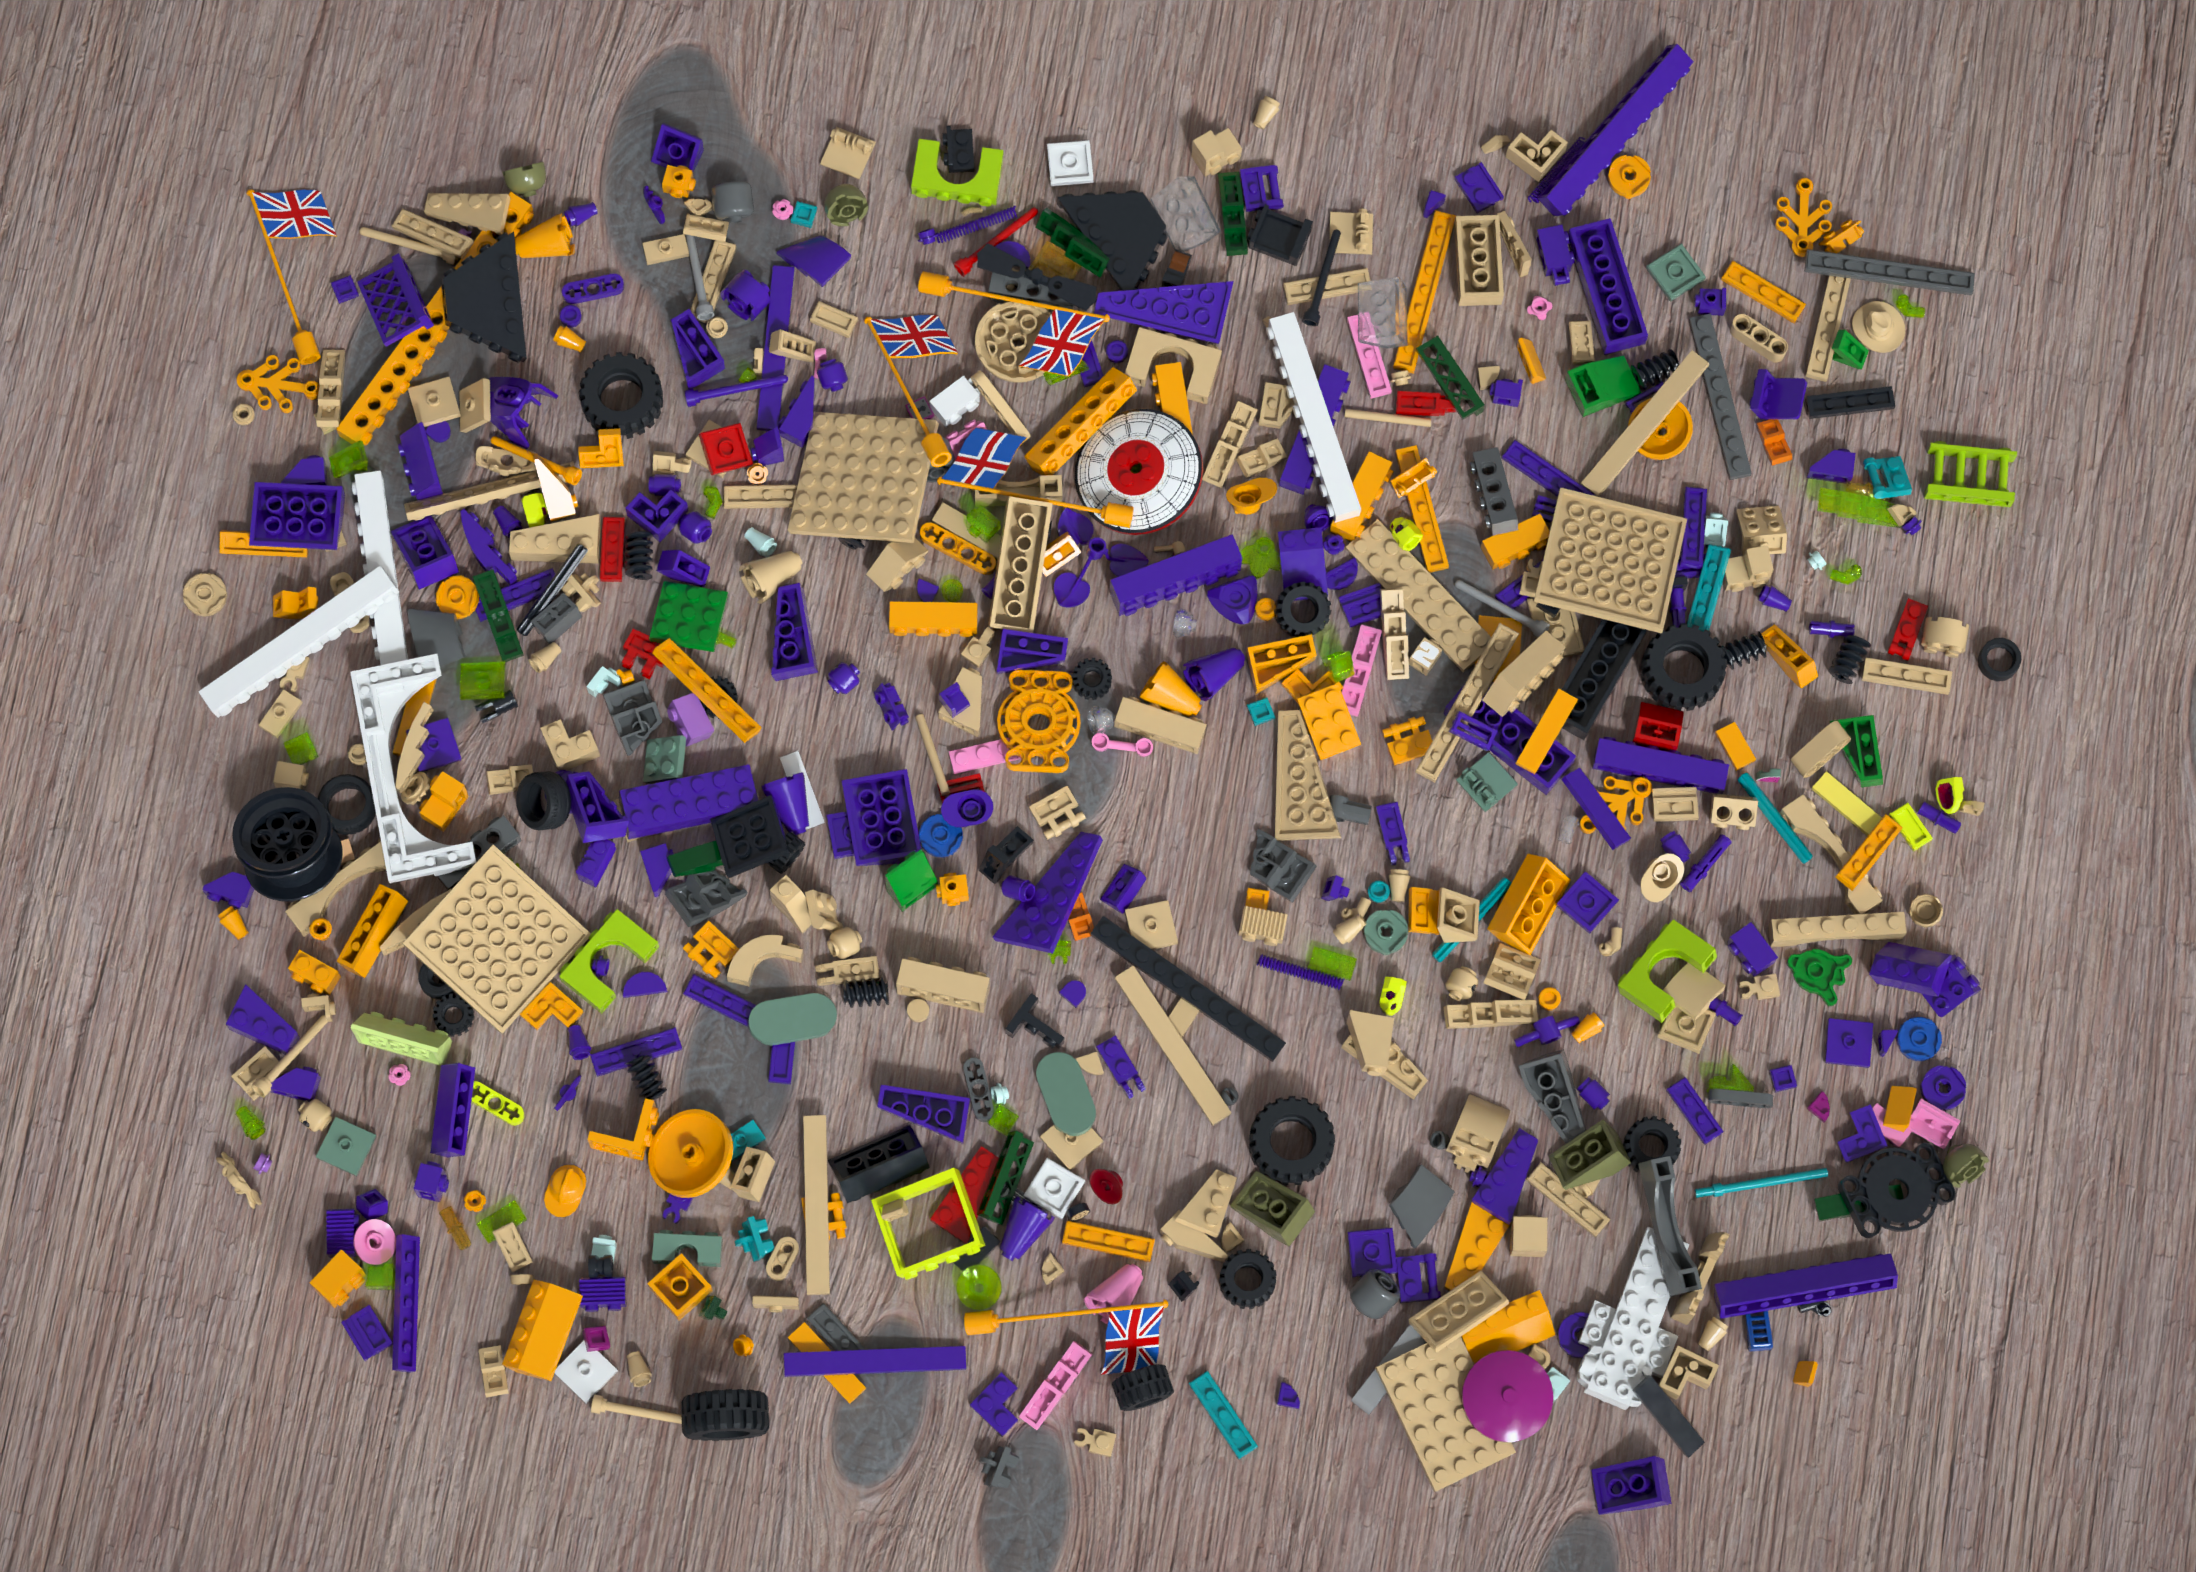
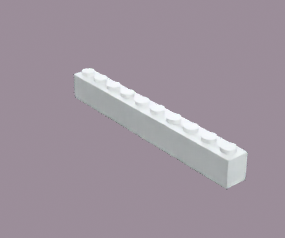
M1292 312L1269 319L1268 327H1266V332L1269 340L1273 339L1275 345L1273 347L1274 356L1280 360L1282 365L1279 367L1282 379L1286 378L1288 386H1286V391L1289 399L1293 398L1295 404L1293 406L1294 415L1300 419L1302 424L1299 425L1302 438L1306 437L1308 445H1306V450L1309 458L1313 457L1315 463L1313 465L1314 474L1321 480L1322 484L1319 485L1322 497L1327 498L1328 504H1326L1328 515L1329 517L1333 516L1335 523L1360 516L1361 507L1295 313Z
M381 470L354 474L355 482H352L353 494L358 496V502L355 503L356 515H360L361 523H357L359 536H363L364 543L360 544L362 557L366 556L367 564H363L364 575L366 576L381 566L398 589ZM397 593L392 601L384 602L370 615V618L375 620V626H371L373 639H377L378 647H374L376 660H380L381 665L408 660L399 593Z
M381 566L377 567L198 692L218 718L229 714L234 706L249 700L250 695L256 691L265 689L270 681L284 676L290 667L301 664L306 656L320 651L325 643L337 639L345 629L356 626L361 618L373 614L384 602L392 601L396 594L399 593L398 589Z

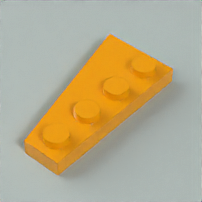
M1471 1202L1444 1288L1451 1291L1481 1271L1510 1225Z

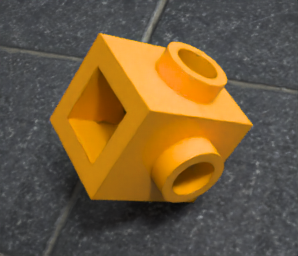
M667 165L662 182L663 192L669 193L675 198H688L690 191H694L696 184L692 170L681 165L677 167Z
M947 873L944 874V877H939L940 884L936 885L937 898L942 897V904L957 906L960 905V902L969 901L966 874Z

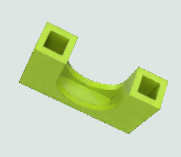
M918 140L911 185L912 194L919 198L936 197L941 201H948L949 199L958 200V202L963 204L974 202L986 207L997 205L1004 150L982 147L980 166L976 176L967 183L953 184L944 180L937 170L940 141Z
M618 909L614 913L610 912L603 920L605 924L599 930L595 929L589 936L590 941L585 947L582 945L574 954L575 958L571 963L567 962L561 968V975L559 976L561 982L601 1014L614 1001L616 995L614 991L592 973L591 965L596 953L606 946L618 945L626 948L642 962L646 963L659 948L658 941Z
M1674 919L1669 924L1663 926L1659 937L1648 944L1644 955L1638 957L1628 974H1623L1618 981L1619 992L1622 996L1661 1023L1676 1006L1674 998L1650 980V973L1653 967L1665 958L1676 957L1685 960L1704 973L1717 958L1716 949Z

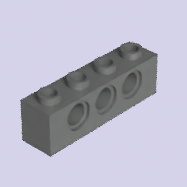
M992 272L988 293L1074 310L1073 304L1061 298L1050 299L1048 296L1052 293L1049 291L1048 285H1035L1032 283V280L1023 276L1011 278ZM1056 283L1054 285L1055 289H1060L1062 287V285L1059 283ZM1013 284L1017 290L1010 292L1006 287ZM1029 290H1036L1038 294L1031 296L1027 292ZM988 297L989 299H992V301L997 303H1004L1005 301Z
M1498 447L1472 452L1473 461L1470 462L1472 474L1477 476V479L1474 480L1476 491L1482 494L1479 500L1481 509L1486 510L1487 515H1484L1486 528H1491L1493 536L1517 531L1518 519Z
M503 815L501 818L496 817L491 820L488 827L483 831L475 832L468 842H473L474 849L481 850V854L476 857L477 862L492 845L505 854L522 840ZM491 836H498L499 841L497 843L491 844L488 842ZM472 866L437 877L445 888L450 890Z

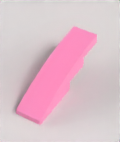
M1365 625L1360 627L1342 690V695L1350 715L1356 717L1359 715L1382 630Z
M1073 1341L1064 1356L1043 1381L1019 1418L1038 1430L1093 1354L1076 1341Z

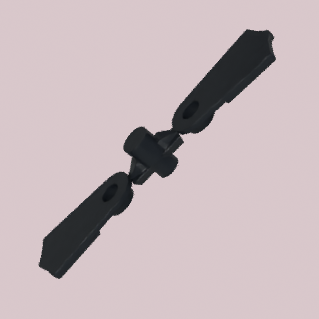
M988 243L977 253V268L1011 278L1023 276L1032 280V283L1035 285H1048V289L1052 294L1084 311H1087L1096 302V286L1061 276H1054L1050 279L1043 275L1042 270L1038 268L1033 270L1026 269L1025 264L1021 260ZM1019 267L1020 271L1015 273L1012 271V268ZM1056 283H1059L1062 285V287L1060 289H1055L1054 285Z

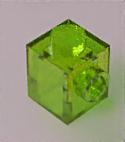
M982 505L977 510L975 508L972 509L966 517L969 534L974 538L979 537L985 543L1001 528V521Z

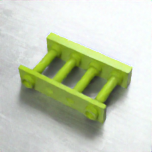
M1936 441L1930 444L1927 454L1935 455L1933 483L1927 485L1924 499L2001 507L2012 506L2015 501V492L2007 490L2008 463L2014 462L2017 457V451H2011L2010 448L1988 449L1948 445L1943 441ZM1944 456L1957 457L1955 485L1946 486L1942 483ZM1965 458L1978 459L1977 487L1966 488L1964 485ZM1987 460L2000 461L1997 490H1987L1985 487Z

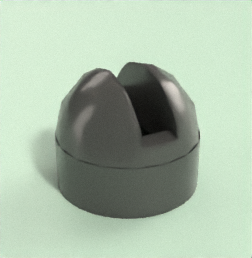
M1226 1087L1222 1090L1221 1098L1227 1106H1232L1238 1101L1239 1095L1235 1088ZM1226 1091H1229L1235 1099L1231 1100Z
M1435 1131L1430 1138L1431 1146L1439 1150L1446 1149L1450 1142L1449 1136L1442 1131Z

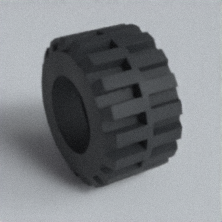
M1299 582L1286 587L1275 601L1276 609L1274 614L1277 617L1276 622L1281 625L1280 628L1283 631L1285 630L1291 636L1301 637L1317 634L1325 628L1324 626L1330 620L1329 615H1331L1332 610H1330L1331 602L1327 599V593H1324L1320 586H1315L1311 582ZM1298 597H1306L1314 605L1315 614L1309 622H1298L1291 614V604Z
M1647 1116L1643 1117L1641 1121L1637 1120L1629 1128L1624 1138L1623 1147L1631 1162L1629 1167L1632 1165L1635 1172L1640 1171L1639 1163L1667 1156L1671 1157L1672 1165H1674L1681 1151V1139L1678 1138L1679 1132L1673 1129L1674 1125L1671 1122L1667 1124L1664 1118L1659 1120L1657 1116H1652L1648 1119ZM1646 1135L1658 1137L1664 1144V1153L1659 1157L1645 1155L1639 1146L1640 1139Z
M1246 1249V1251L1238 1250L1234 1255L1232 1253L1227 1261L1225 1260L1220 1272L1219 1283L1221 1293H1224V1298L1226 1300L1229 1299L1233 1306L1238 1305L1241 1309H1245V1307L1254 1309L1255 1306H1262L1265 1301L1270 1299L1275 1289L1277 1274L1276 1270H1274V1264L1268 1260L1269 1257L1267 1255H1261V1252L1258 1250L1253 1252L1251 1249ZM1245 1267L1255 1269L1261 1276L1260 1286L1252 1291H1245L1239 1288L1234 1280L1235 1274L1239 1269Z
M1161 1364L1150 1365L1128 1372L1112 1382L1120 1410L1122 1411L1137 1410L1156 1404L1174 1393L1166 1366Z

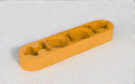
M930 522L922 525L920 538L925 544L983 575H990L995 571L996 559L990 553ZM932 529L933 534L937 537H939L940 534H943L940 537L938 544L936 543V537L930 535L929 538L926 537L925 530L929 532ZM950 538L955 542L953 548L947 549L943 547L942 543L945 539ZM964 549H971L974 555L970 559H965L961 553ZM980 554L979 560L983 562L990 560L991 567L987 566L986 568H983V563L978 560L976 564H974V562L977 559V555Z

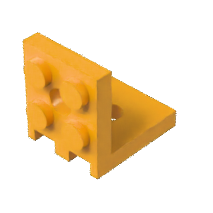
M645 1098L634 1141L590 1131L587 1139L590 1147L643 1161L646 1148L651 1147L654 1136L652 1134V1126H656L659 1119L658 1108H656L654 1100Z

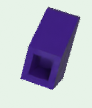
M235 872L226 874L204 885L202 889L205 895H207V899L214 902L223 900L228 902L229 906L240 909L241 906L248 908L254 892V888L250 885L247 877Z

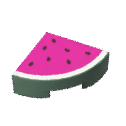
M1776 768L1770 769V772L1760 770L1756 773V781L1778 783L1781 777V769Z

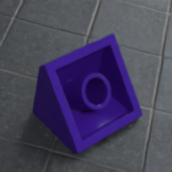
M663 123L651 162L667 168V165L675 167L681 165L688 167L694 172L704 151L703 141L701 138Z

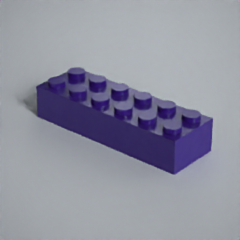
M1611 218L1570 228L1568 233L1569 245L1574 254L1577 271L1604 355L1646 344L1648 333Z
M1232 534L1111 579L1110 595L1119 616L1124 614L1125 616H1130L1142 607L1151 608L1157 605L1158 601L1164 599L1169 601L1185 591L1186 593L1194 592L1201 585H1213L1218 582V579L1225 576L1226 578L1236 576L1241 571L1242 555Z
M1462 688L1446 705L1444 710V715L1446 717L1449 711L1451 710L1454 702L1456 701L1458 695L1460 694ZM1483 699L1472 718L1498 730L1489 751L1545 795L1552 790L1575 761L1576 755L1555 740L1534 775L1516 765L1519 756L1537 727L1533 721L1517 709L1513 713L1508 711L1502 717L1487 705ZM1470 723L1467 725L1487 736H1490V733ZM1467 732L1469 735L1473 736L1474 738H1476V739H1478V740H1480V741H1482V742H1484V743H1487V741H1485V740H1483V739H1481V738H1479V737H1477V736H1475V735H1473V734Z
M750 764L619 791L618 797L622 816H626L629 820L626 831L628 840L708 824L716 817L758 801Z

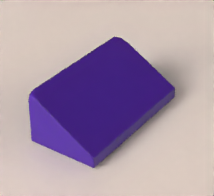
M1124 864L1100 900L1123 914L1146 881V877L1140 870Z

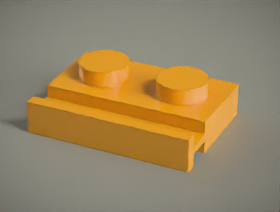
M1418 887L1409 888L1408 932L1440 934L1437 929L1439 890Z

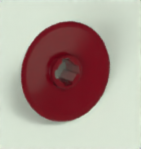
M1095 1169L1092 1171L1090 1185L1098 1198L1107 1204L1119 1203L1123 1195V1181L1120 1175L1115 1171H1108L1106 1169Z

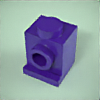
M1700 288L1699 293L1695 294L1694 307H1698V315L1711 314L1723 316L1726 310V288Z
M1510 379L1497 380L1496 383H1491L1490 395L1493 396L1492 403L1518 407L1523 380L1519 379L1518 383H1513Z

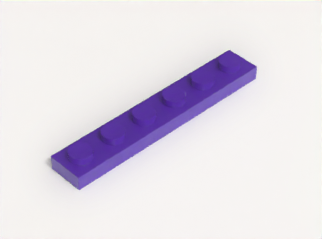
M405 1234L396 1235L392 1370L411 1373L416 1372L420 1237Z

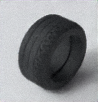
M551 771L534 772L525 776L521 780L516 794V806L519 816L526 826L533 830H549L562 826L566 822L571 810V794L565 780L559 774ZM542 788L545 792L547 799V808L545 813L542 809L540 799Z
M343 774L335 776L323 785L317 799L329 812L330 801L337 792L344 789H355L363 793L366 799L365 807L356 818L339 820L330 814L332 828L337 833L344 835L359 833L366 829L376 816L372 788L368 782L356 775Z

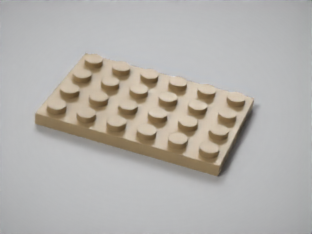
M1461 1337L1437 1353L1428 1343H1425L1375 1367L1434 1492L1516 1453L1511 1442H1498L1483 1436L1471 1425L1465 1415L1462 1406V1387L1465 1377L1474 1363Z

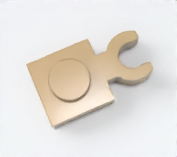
M1530 559L1527 564L1528 572L1524 571L1519 594L1535 598L1543 562L1541 561L1539 568H1535L1532 565L1533 559Z
M306 656L301 664L293 665L287 670L286 677L280 681L281 689H284L285 684L290 682L292 683L291 691L295 692L297 690L296 679L304 678L310 661L309 657Z
M1776 974L1754 977L1753 984L1748 981L1739 983V988L1746 987L1749 990L1748 993L1741 995V999H1749L1753 994H1756L1757 1000L1780 996Z
M1079 1428L1077 1430V1433L1083 1434L1085 1439L1083 1441L1075 1440L1074 1444L1076 1446L1090 1445L1089 1452L1111 1457L1116 1434L1094 1429L1093 1435H1091L1085 1429Z

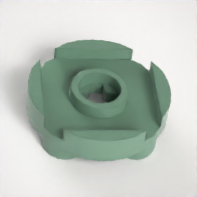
M1379 910L1371 914L1367 919L1363 935L1367 945L1372 950L1383 955H1389L1399 951L1407 941L1408 926L1401 914L1394 910ZM1381 928H1391V936H1382Z

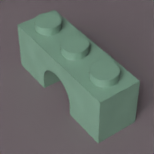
M660 1230L659 1233H654L653 1264L668 1265L677 1257L680 1250L692 1248L698 1253V1266L721 1267L722 1236H718V1233L706 1232L703 1236L695 1235L696 1233L692 1231L673 1234L671 1230Z

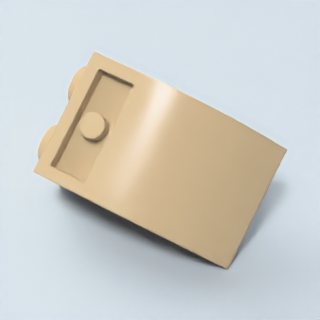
M1469 1094L1446 1150L1456 1156L1454 1163L1457 1164V1169L1460 1170L1461 1167L1466 1168L1464 1172L1469 1173L1470 1170L1475 1171L1477 1165L1488 1168L1510 1115V1110Z

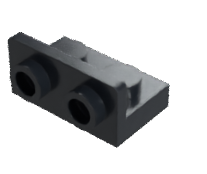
M946 126L947 133H942L943 146H947L948 153H944V166H949V173L974 172L972 129L951 130V126Z

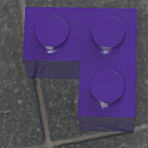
M671 489L657 505L639 492L625 508L627 516L646 532L652 533L653 537L659 542L668 535L689 511L687 502Z

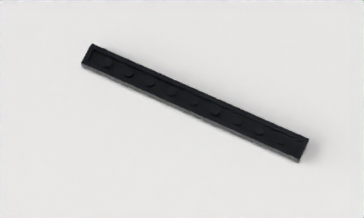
M1103 916L1090 933V936L1198 1009L1205 1016L1273 1062L1285 1046L1286 1042Z

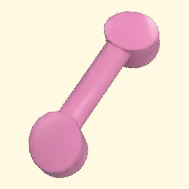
M1097 733L1092 738V746L1099 752L1106 751L1109 748L1133 751L1141 757H1147L1153 751L1152 742L1146 738L1138 740L1137 743L1109 740L1108 736L1104 733Z

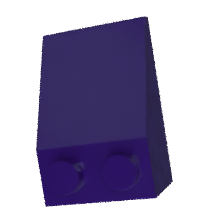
M431 515L390 531L419 590L459 573L454 556Z
M1321 527L1278 532L1283 589L1295 583L1311 582L1315 586H1320L1322 591L1328 595ZM1298 597L1294 601L1307 600L1308 598Z
M1652 1456L1591 1470L1599 1515L1649 1509L1672 1504L1665 1460L1663 1458Z

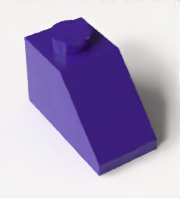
M778 427L753 440L754 447L751 448L753 461L757 460L762 466L784 462L783 447Z
M1848 449L1833 450L1809 468L1807 478L1850 484L1853 478L1856 453H1852Z
M312 455L308 456L307 459H301L281 483L328 486L324 458Z
M666 550L661 553L656 571L676 581L705 587L710 566L680 550Z
M666 843L640 851L654 897L660 895L672 873L667 857L674 853L672 849H667Z
M306 1066L303 1069L295 1068L275 1079L271 1083L270 1092L310 1102L315 1099L321 1077L316 1073V1069Z

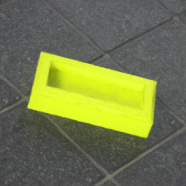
M1908 802L1889 814L1890 818L1903 827L1900 833L1913 852L1933 839Z

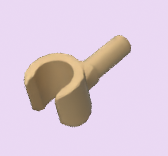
M1180 541L1168 546L1154 547L1155 552L1173 551L1174 555L1186 552L1183 543Z

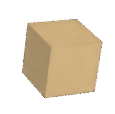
M1533 1215L1514 1216L1510 1229V1256L1544 1257L1547 1252L1548 1218Z

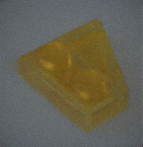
M1047 241L1028 269L1038 268L1042 270L1044 276L1049 278L1061 276L1074 280L1082 266L1064 256L1065 251Z

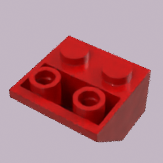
M1641 702L1632 742L1643 747L1656 746L1659 750L1666 752L1677 750L1684 711Z

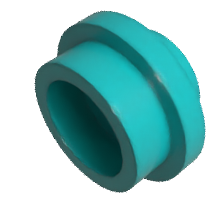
M1374 881L1368 887V896L1376 903L1386 901L1390 895V888L1383 881Z

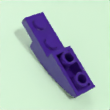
M462 509L460 512L465 536L473 555L485 572L494 570V573L497 572L509 585L518 582L516 569L510 563L505 564L501 560L502 555L496 548H493L495 546L493 533L487 527L482 528L478 524L480 521L473 512L468 513L465 509Z

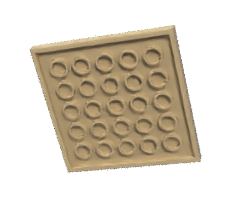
M814 412L813 428L809 432L788 526L789 533L913 543L930 468V461L921 445L926 434L918 419ZM923 419L930 433H937L939 426L937 420Z
M1560 488L1534 602L1662 633L1687 519Z
M492 845L402 944L497 1031L503 1034L570 960L578 948L589 939L591 933L496 846Z

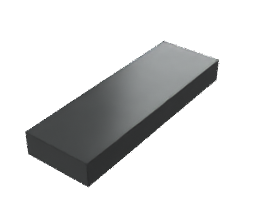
M824 1303L807 1317L811 1325L835 1351L866 1350Z

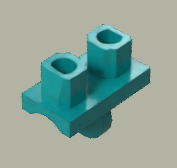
M754 1216L748 1217L747 1221L742 1223L743 1230L738 1231L740 1239L734 1243L736 1247L742 1246L744 1253L750 1252L753 1262L771 1253L774 1250V1245L771 1239L762 1241L760 1237L761 1233L768 1231L766 1219H755Z

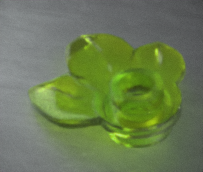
M1268 537L1257 539L1254 545L1245 546L1240 552L1242 564H1250L1251 574L1256 579L1265 576L1269 568L1275 571L1280 570V554L1275 551V544ZM1262 546H1267L1268 550L1261 551L1260 548Z

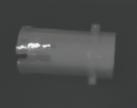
M1567 815L1566 818H1563L1564 825L1558 840L1571 844L1576 827H1579L1580 823H1578L1579 818Z

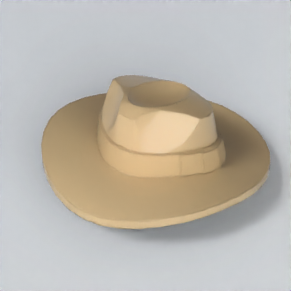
M1880 301L1869 302L1860 307L1853 316L1852 327L1854 334L1865 347L1879 353L1891 352L1897 349L1904 340L1905 324L1903 318L1888 303Z

